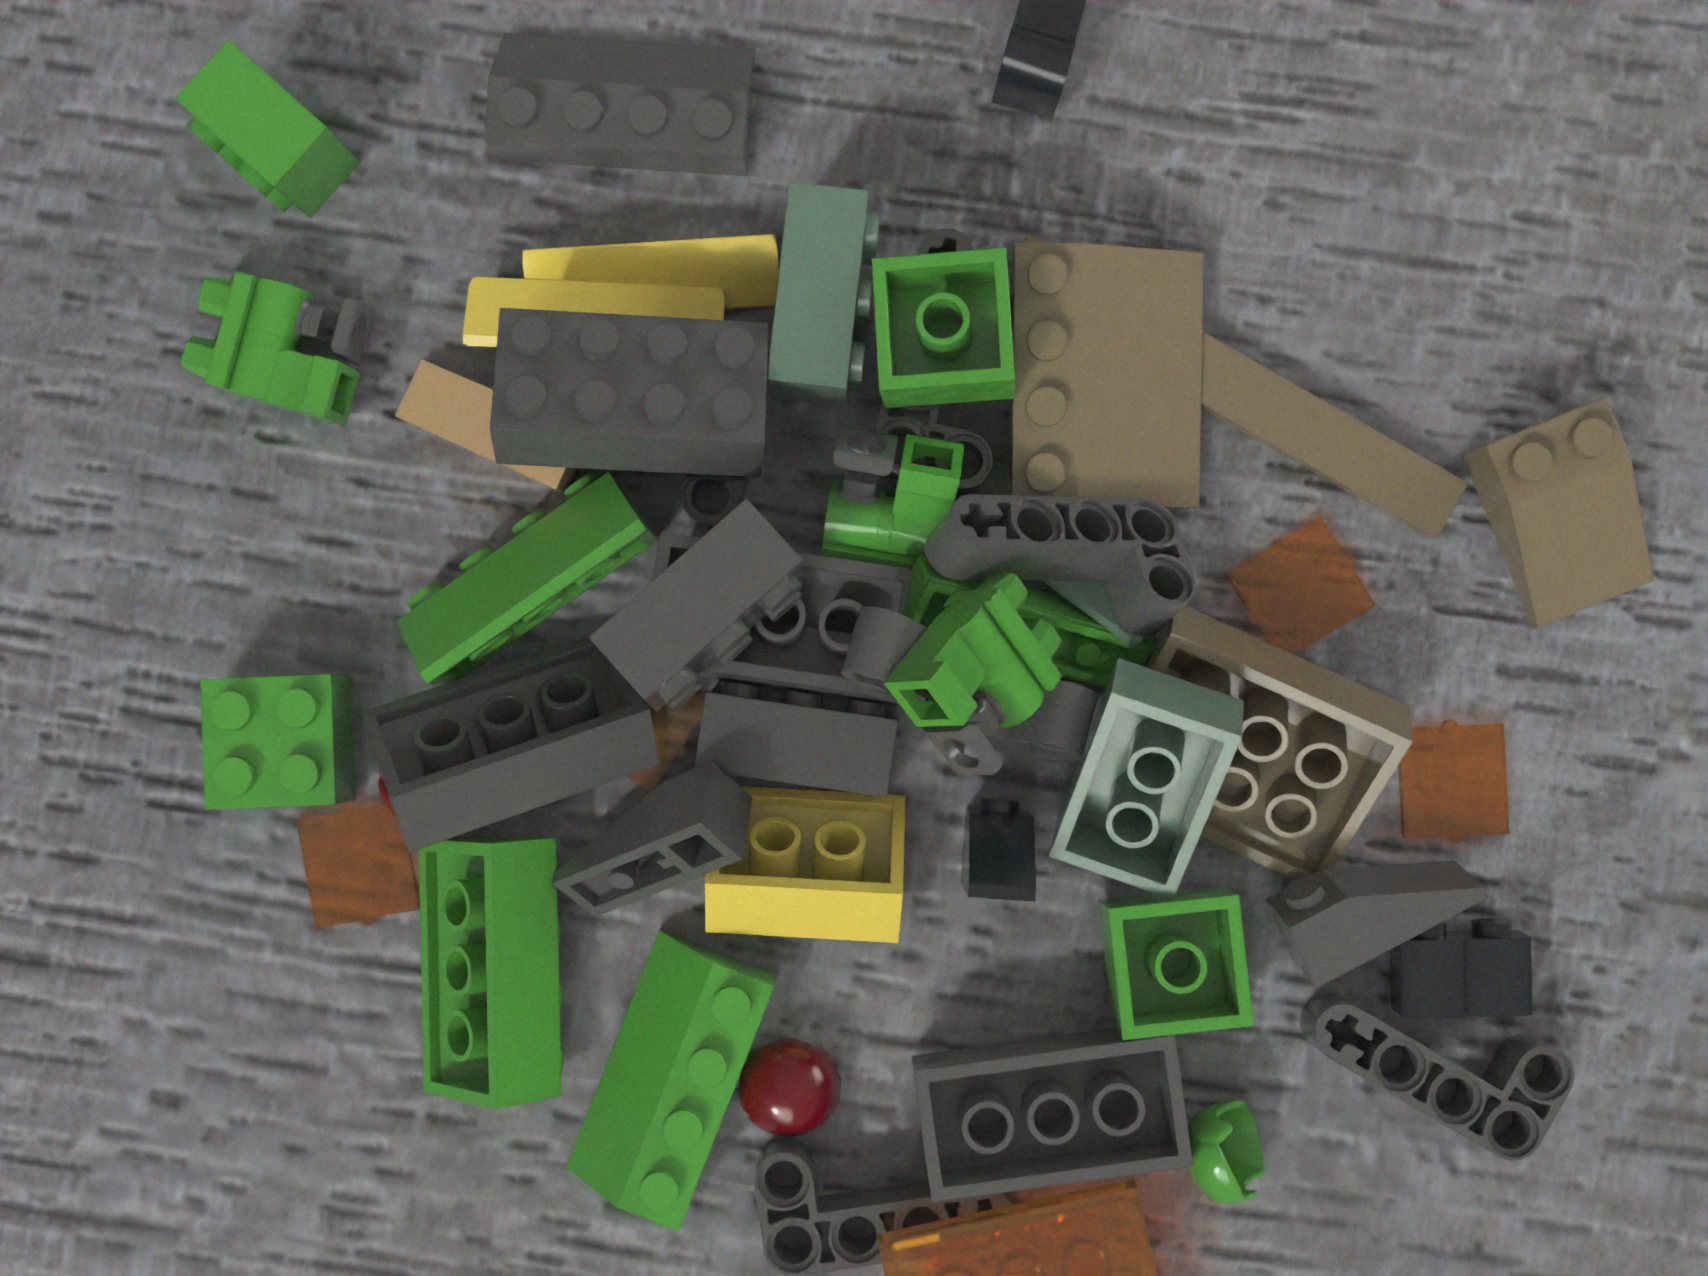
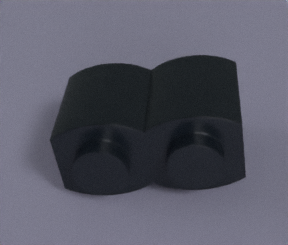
M1493 918L1471 920V930L1447 931L1446 922L1428 929L1390 949L1391 1009L1400 1016L1407 1018L1517 1017L1533 1015L1531 937L1518 930H1512V922L1510 920Z

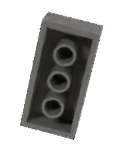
M500 308L490 418V434L496 464L761 477L765 445L768 323Z
M1114 1028L911 1056L932 1203L1193 1167L1175 1035L1122 1040Z

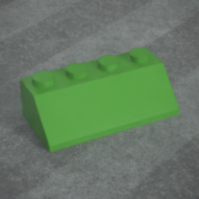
M595 472L583 476L564 491L563 494L568 500L555 510L546 514L543 508L527 515L512 527L511 531L516 536L496 551H494L491 545L481 548L459 565L463 574L445 587H442L439 582L430 584L407 601L406 604L411 611L396 621L416 668L426 684H447L462 679L659 540L616 477L610 472H607L600 478Z
M521 835L452 837L419 849L424 1093L495 1110L562 1096L561 1072L564 1059L560 1046L562 990L559 984L558 953L561 928L558 921L557 887L552 884L553 875L559 869V861L556 856V838Z
M660 928L566 1168L615 1207L679 1232L771 997L778 974Z

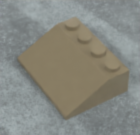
M1015 243L1011 254V326L1016 399H1010L1009 495L1136 497L1153 499L1166 508H1199L1203 253L1091 243Z
M1185 605L1158 632L1155 638L1156 644L1144 667L1244 700L1242 738L1200 837L1291 879L1310 876L1321 869H1334L1413 742L1409 706Z

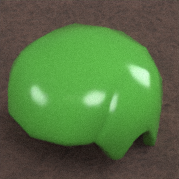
M1235 1099L1208 1106L1197 1112L1188 1124L1193 1167H1187L1189 1176L1206 1197L1215 1203L1239 1204L1257 1196L1256 1190H1247L1245 1187L1254 1179L1263 1176L1265 1164L1256 1123L1248 1105L1240 1099Z

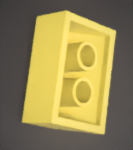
M741 786L753 797L743 859L706 873V932L899 943L903 900L906 795L887 794V797L855 792Z

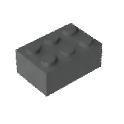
M746 498L588 638L656 712L665 704L672 710H675L701 688L703 683L698 679V675L717 659L723 666L728 664L752 642L753 639L749 635L750 629L766 614L772 621H776L799 601L803 595L799 591L802 586L801 583L804 582L803 560Z

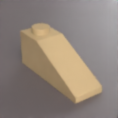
M421 359L395 416L496 463L490 434L493 389ZM498 464L562 495L575 482L581 469Z

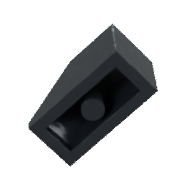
M981 798L980 809L966 808L961 885L968 897L1035 902L1034 816L1029 812H1019V800Z

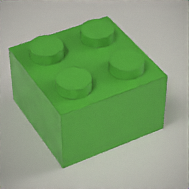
M229 40L221 46L174 98L193 115V118L185 126L233 166L235 171L284 213L294 204L311 219L360 164L355 156L322 122Z
M1006 247L872 259L879 391L885 408L1016 399Z
M351 674L200 679L205 810L336 805L355 800Z
M1223 886L1177 891L1174 899L1158 894L1098 900L1112 1027L1122 1040L1254 1026L1239 894Z

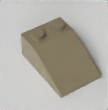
M1606 397L1461 454L1533 628H1539L1654 581L1631 456Z

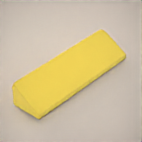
M775 234L522 251L525 279L720 287L725 292V310L775 307L780 266L778 241Z
M474 277L468 286L463 344H467V346L497 347L500 308L724 320L725 292L720 287Z

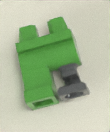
M235 271L233 280L205 278L198 298L199 311L222 319L217 340L214 341L192 335L186 342L181 365L195 374L206 378V384L227 393L346 427L360 372L337 360L317 355L310 356L296 351L298 346H302L303 340L309 337L330 345L332 352L347 362L360 365L374 309L358 299L346 298L343 300L338 314L324 306L314 305L315 295L305 289L275 280L257 278L253 275Z
M840 425L833 461L837 467L846 469L843 482L832 481L826 511L821 556L913 569L918 556H926L925 543L928 536L952 506L953 501H955L961 477L965 444L906 434L895 497L884 496L885 490L877 489L876 484L878 475L886 476L892 472L898 436ZM922 457H933L939 459L946 469L913 464V462Z
M1013 573L990 575L976 590L952 593L943 605L945 610L933 620L884 681L885 686L917 727H922L950 766L959 775H993L1001 769L1003 761L985 736L995 735L999 727H1012L1028 719L1041 706L1044 699V691L1053 690L1062 678V675L1051 661L1062 639L1053 626L1041 618L1023 621L1017 612L1026 601L1028 591L1018 576ZM914 689H927L930 696L925 701L921 700L916 695ZM965 745L976 754L977 758L964 754Z

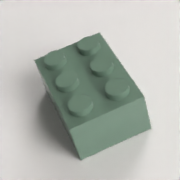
M789 181L767 382L772 399L847 407L849 391L861 392L865 361V342H856L854 340L856 328L868 329L873 277L862 276L863 265L872 266V259L876 258L880 212L868 211L869 190Z
M1118 658L1089 732L1083 757L1078 761L1059 811L1049 857L1174 899L1241 741L1244 700Z

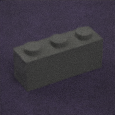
M723 681L721 693L705 692L694 768L713 761L729 775L887 797L898 720L885 717L886 705L848 699L847 712L822 708L823 696L786 690L784 703L758 699L760 691L758 686Z

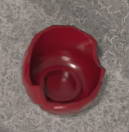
M795 1038L779 1039L756 1048L747 1060L740 1074L738 1096L742 1110L748 1114V1119L757 1127L775 1136L795 1137L805 1135L827 1122L839 1105L842 1078L831 1055L824 1048L815 1047Z

